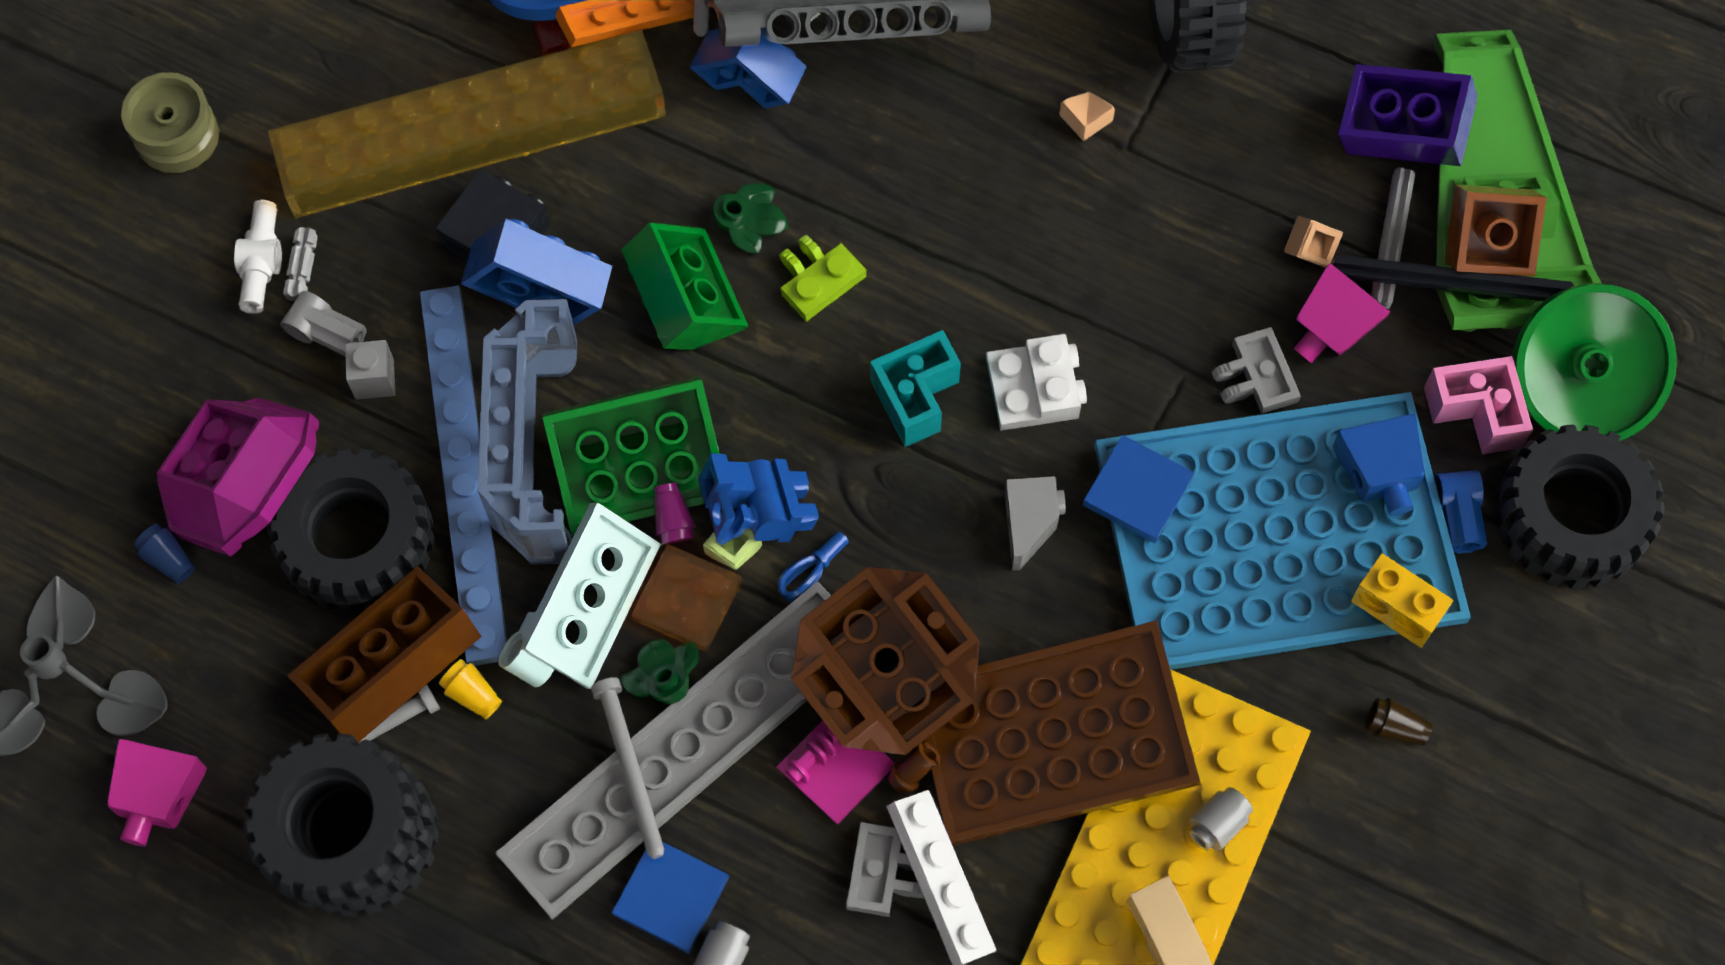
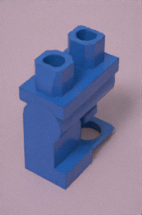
M710 453L698 477L705 507L709 508L716 540L721 545L743 535L746 529L752 531L757 541L777 539L778 542H790L795 531L812 530L818 520L819 514L816 504L798 502V498L804 499L808 492L809 481L806 472L789 470L786 459H774L773 463L763 459L750 462H730L727 460L726 454Z

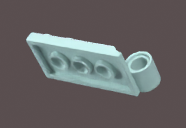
M590 503L537 611L528 612L520 630L514 633L505 643L499 656V666L533 687H539L544 684L555 669L586 689H591L661 544L601 504ZM607 548L613 552L615 557L614 566L610 571H607L601 562L602 553ZM589 584L594 586L597 591V601L592 607L585 603L583 597L584 590ZM571 621L576 622L580 630L579 638L573 644L567 640L565 634L566 627Z

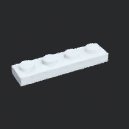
M929 790L895 801L887 806L952 965H964L995 952L996 948Z

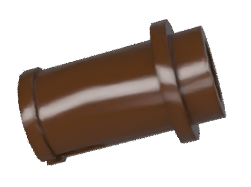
M923 742L919 744L904 761L896 762L891 766L890 774L888 775L891 786L900 793L915 791L919 786V780L940 763L941 759L938 751L929 743Z

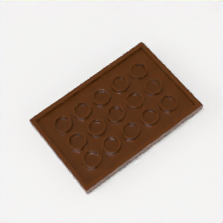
M1157 620L978 665L974 702L925 740L940 755V763L932 768L945 830L952 846L1201 785Z

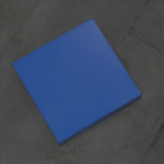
M1122 435L1084 499L1083 506L1156 544L1192 481L1195 472Z
M662 842L664 853L660 858L652 859L645 850L612 915L690 954L729 880V875Z

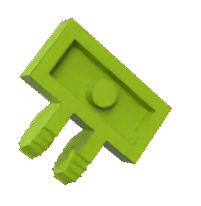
M805 235L798 240L802 252L814 264L805 270L800 260L788 249L779 254L786 269L795 277L781 287V295L807 322L866 277V269L842 243L826 255H823L819 246L809 236Z

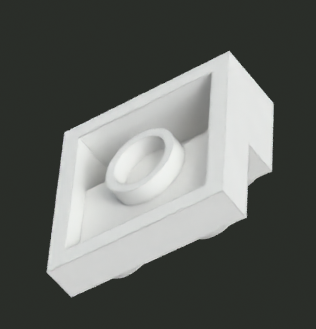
M1066 334L1027 339L1026 346L986 352V362L1000 431L1079 419L1081 404L1087 403L1086 388L1083 380L1075 379L1073 368L1079 367L1078 351L1076 344L1068 345Z

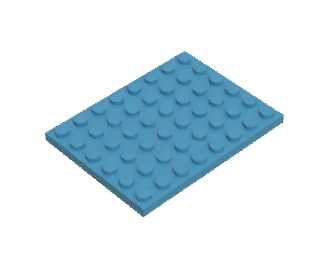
M1411 392L1126 435V437L1195 472L1192 481L1156 544L1111 521L1132 625L1136 626L1157 620L1171 670L1399 634L1351 602L1360 583L1382 553L1454 600L1436 628L1468 623L1471 615ZM1414 413L1423 458L1424 478L1417 489L1408 492L1413 509L1399 516H1390L1384 498L1371 501H1362L1334 451L1333 444L1340 430ZM1121 436L1095 441V451L1100 472Z

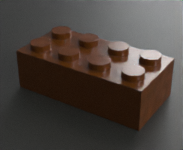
M417 566L287 676L309 704L338 734L353 735L359 743L482 636L463 608Z

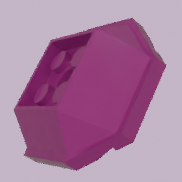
M259 397L244 402L206 399L157 472V482L169 530L179 539L231 557L242 547V542L255 536L270 523L315 454V432L318 431L319 421L310 412Z

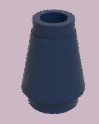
M154 524L146 529L134 542L133 547L138 551L137 557L169 579H172L176 584L185 581L195 570V566L190 562L168 528L163 529L159 524Z

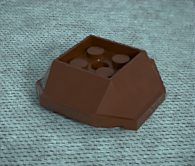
M867 567L801 619L791 679L843 747L907 755L974 702L980 640L927 573ZM885 649H893L899 656L898 667L891 673H883L877 667V656Z

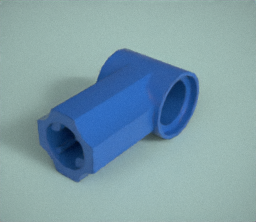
M1473 470L1435 474L1434 480L1453 551L1457 552V554L1472 553L1473 551L1485 548L1487 540L1481 512L1484 495L1480 472Z

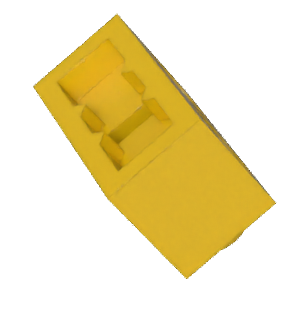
M1383 553L1360 583L1351 600L1352 603L1420 648L1423 647L1454 601Z

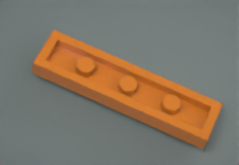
M587 0L561 6L558 8L555 16L570 46L575 47L694 18V0Z

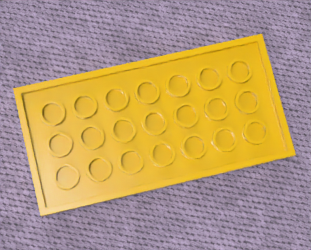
M1171 670L1201 785L1089 812L1021 965H1156L1146 946L1148 941L1131 912L1127 900L1131 894L1167 876L1170 877L1210 961L1214 965L1311 730ZM1227 787H1232L1239 791L1253 808V812L1248 816L1249 822L1220 851L1212 848L1205 850L1192 839L1189 833L1192 829L1189 819L1217 791H1224Z

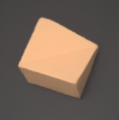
M1086 92L1061 102L1059 115L1085 141L1113 121L1115 108L1109 102L1093 93Z
M1297 216L1284 251L1326 268L1332 262L1343 232L1314 220Z

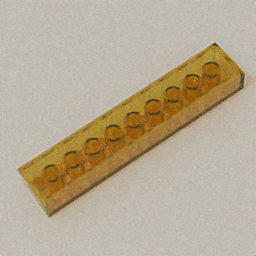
M641 29L268 131L285 198L294 218L665 117L666 111L663 92Z

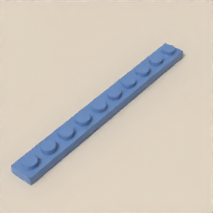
M459 286L421 291L420 296L459 606L463 608L482 636L465 651L466 663H473L474 666L499 662L500 653L507 642L493 528L478 494L480 429L462 292Z

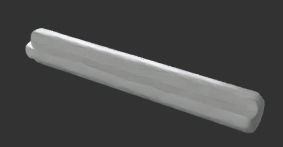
M1397 168L1392 176L1378 254L1379 260L1400 262L1415 173L1411 169ZM1373 282L1371 297L1386 309H1389L1393 302L1396 284Z

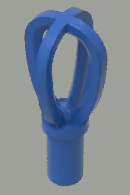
M837 531L819 550H815L811 555L805 556L790 565L780 575L778 580V592L781 597L792 603L814 583L819 581L823 569H826L830 565L829 562L849 543L847 537L840 531ZM816 564L809 577L797 589L791 592L787 591L786 586L806 569Z

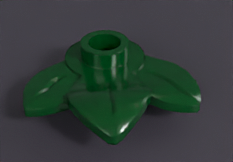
M761 183L746 184L736 194H723L716 199L712 207V215L717 226L724 231H728L731 242L738 249L751 254H759L762 244L761 237L780 234L786 231L789 226L783 212L775 205L770 204L774 198L775 190ZM726 207L735 209L738 214L729 213Z
M664 639L649 640L639 650L637 658L639 666L621 676V683L624 689L634 697L651 695L655 700L661 701L663 704H675L681 701L689 691L688 674L698 664V648L693 641L685 642L674 649Z

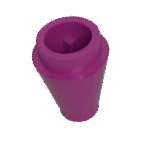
M677 482L654 487L656 536L661 537L662 545L674 544L694 538L692 528L696 527L678 488Z

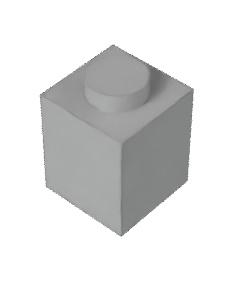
M386 340L345 344L346 379L355 399L395 396L394 358Z

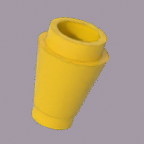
M462 659L458 660L439 682V685L445 689L444 695L474 713L481 715L485 720L502 703V700L497 697V694L473 663L467 664Z

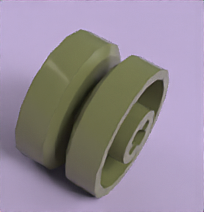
M158 73L146 77L130 89L123 101L121 118L125 130L133 141L140 157L154 169L165 173H182L197 168L210 158L218 144L220 129L215 115L208 104L203 90L189 77L179 73Z

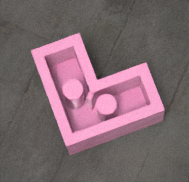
M1512 356L1433 368L1424 386L1433 424L1472 418L1482 454L1521 449L1533 431V427Z

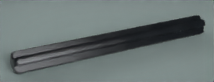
M1337 255L1333 260V266L1349 279L1542 302L1552 295L1574 286V283L1570 281L1518 275L1460 272L1448 267Z

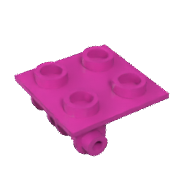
M822 721L777 766V769L838 825L890 772L894 762L884 752L843 747L825 722Z

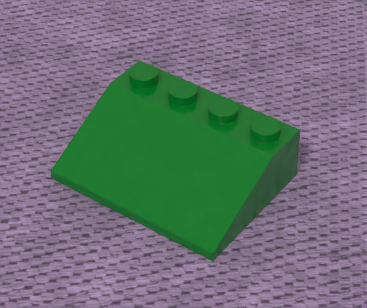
M700 376L543 413L542 418L571 536L575 534L590 503L601 504L627 522L655 516V493L653 488L668 483L677 482L687 508L704 504L698 477L710 453H720Z

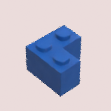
M719 29L707 32L690 68L715 90L740 86L764 108L789 104L807 66L795 57L794 51L789 47L778 43H771L762 34L759 45L723 47Z

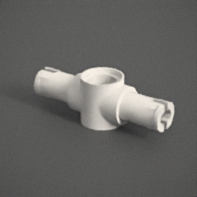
M268 200L254 202L250 230L245 233V239H237L235 244V268L242 279L239 306L246 313L256 314L263 311L266 284L271 281L272 274L280 273L282 265L281 244L274 234L277 208L275 203Z

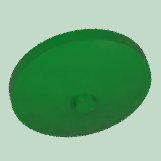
M1601 283L1572 286L1542 302L1530 314L1522 326L1515 342L1512 356L1529 416L1538 426L1545 431L1552 429L1555 433L1564 425L1573 424L1576 426L1577 431H1582L1585 425L1596 426L1599 428L1598 433L1607 435L1609 431L1620 435L1619 441L1636 434L1658 415L1671 393L1677 367L1675 342L1670 328L1661 313L1641 295L1619 286Z

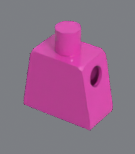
M1330 263L1296 318L1309 331L1293 349L1310 363L1314 362L1326 346L1341 356L1390 314V311Z
M120 739L117 746L108 797V807L118 816L127 818L120 839L129 844L145 847L152 825L170 829L177 827L202 781L207 767L196 756Z

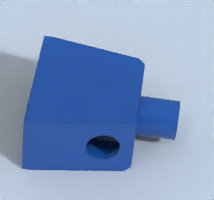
M1415 414L1340 430L1333 448L1362 501H1371L1384 498L1390 516H1399L1411 511L1413 505L1408 492L1417 489L1424 478V465Z

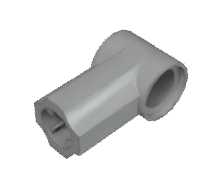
M301 291L280 323L283 330L297 340L308 344L315 341L345 357V344L364 342L367 332L364 325L332 310L330 305L323 299L308 291Z

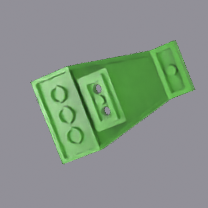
M1511 30L1436 34L1434 48L1443 64V73L1472 75L1478 98L1461 167L1439 164L1435 266L1451 268L1445 263L1455 184L1535 190L1547 197L1535 278L1570 281L1574 283V286L1601 283L1591 263L1521 47ZM1436 289L1452 330L1475 331L1486 328L1513 329L1521 327L1530 314L1542 303V301Z

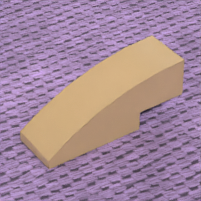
M1169 876L1129 896L1127 904L1148 941L1146 946L1156 965H1212L1199 934Z

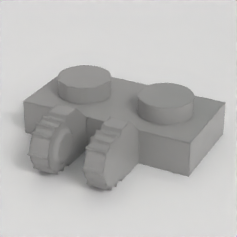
M1272 327L1234 338L1232 345L1238 360L1219 365L1212 371L1216 382L1236 378L1243 372L1246 376V382L1230 386L1220 393L1226 404L1244 400L1253 394L1259 410L1263 414L1298 403L1301 397Z
M861 822L847 900V910L889 917L893 893L924 899L918 882L896 880L897 866L913 871L907 854L900 853L901 840L896 828Z

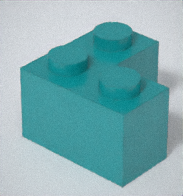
M943 330L870 361V381L904 447L941 432L942 412L932 394L959 383L961 363Z

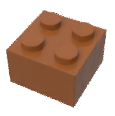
M1455 184L1445 263L1455 271L1535 277L1547 197L1535 190Z

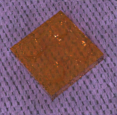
M667 544L631 614L632 620L684 643L693 641L698 649L707 652L742 583V576Z

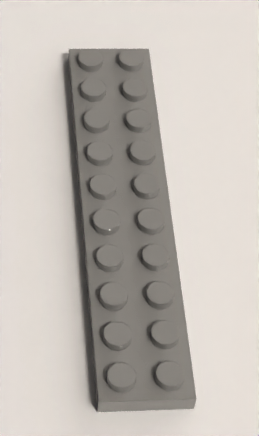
M818 581L692 686L681 701L671 704L631 738L658 829L808 701L792 681L791 676L795 662L800 621L831 596ZM617 751L496 852L498 858L552 920L643 842Z

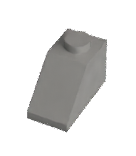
M1055 476L1006 480L1004 496L1012 570H1020L1057 529L1059 515H1064L1066 512L1064 490H1057Z

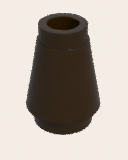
M1389 697L1385 700L1376 698L1368 711L1365 729L1372 731L1374 737L1424 746L1430 737L1432 723Z

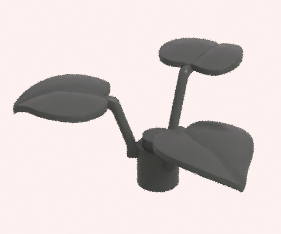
M55 576L49 582L38 598L28 620V638L20 649L21 659L29 666L24 674L29 680L31 698L29 699L24 692L16 689L0 691V756L15 754L30 747L44 729L45 719L39 711L34 709L40 702L37 677L52 679L58 677L64 671L94 693L103 697L104 699L97 708V720L105 731L115 736L137 734L163 717L167 710V697L164 690L153 677L144 672L126 670L117 673L112 678L108 691L98 686L66 661V656L62 651L63 644L72 645L79 643L89 634L95 622V609L85 595L71 587L58 576Z

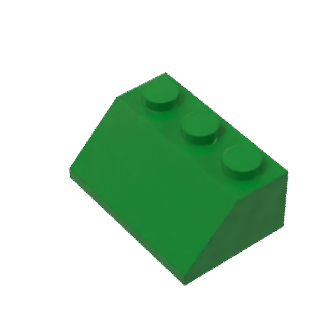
M649 222L621 249L628 264L629 272L634 278L643 304L647 308L663 348L693 350L743 331L748 327L705 229Z

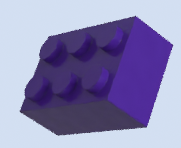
M1356 64L1338 134L1346 153L1461 167L1478 98L1472 75Z

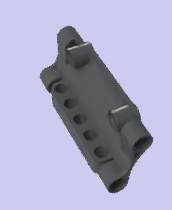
M704 0L707 7H714L717 13L720 40L723 47L759 45L761 34L771 43L797 44L938 35L944 33L949 27L953 33L988 31L991 23L989 0ZM930 6L936 10L938 16L937 22L931 28L925 24L923 18L926 9ZM893 8L899 12L901 18L900 24L894 30L890 29L886 23V16ZM854 11L860 12L863 17V26L857 32H853L848 24L849 16ZM816 13L822 14L826 21L825 29L818 35L810 27L811 18ZM778 15L784 16L788 23V29L781 37L776 36L772 30V22Z

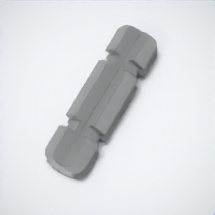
M299 227L294 234L293 243L296 244L291 249L286 275L289 276V279L285 281L283 291L286 299L289 301H295L301 291H308L306 283L310 281L314 260L312 250L316 249L318 239L315 230L311 228Z

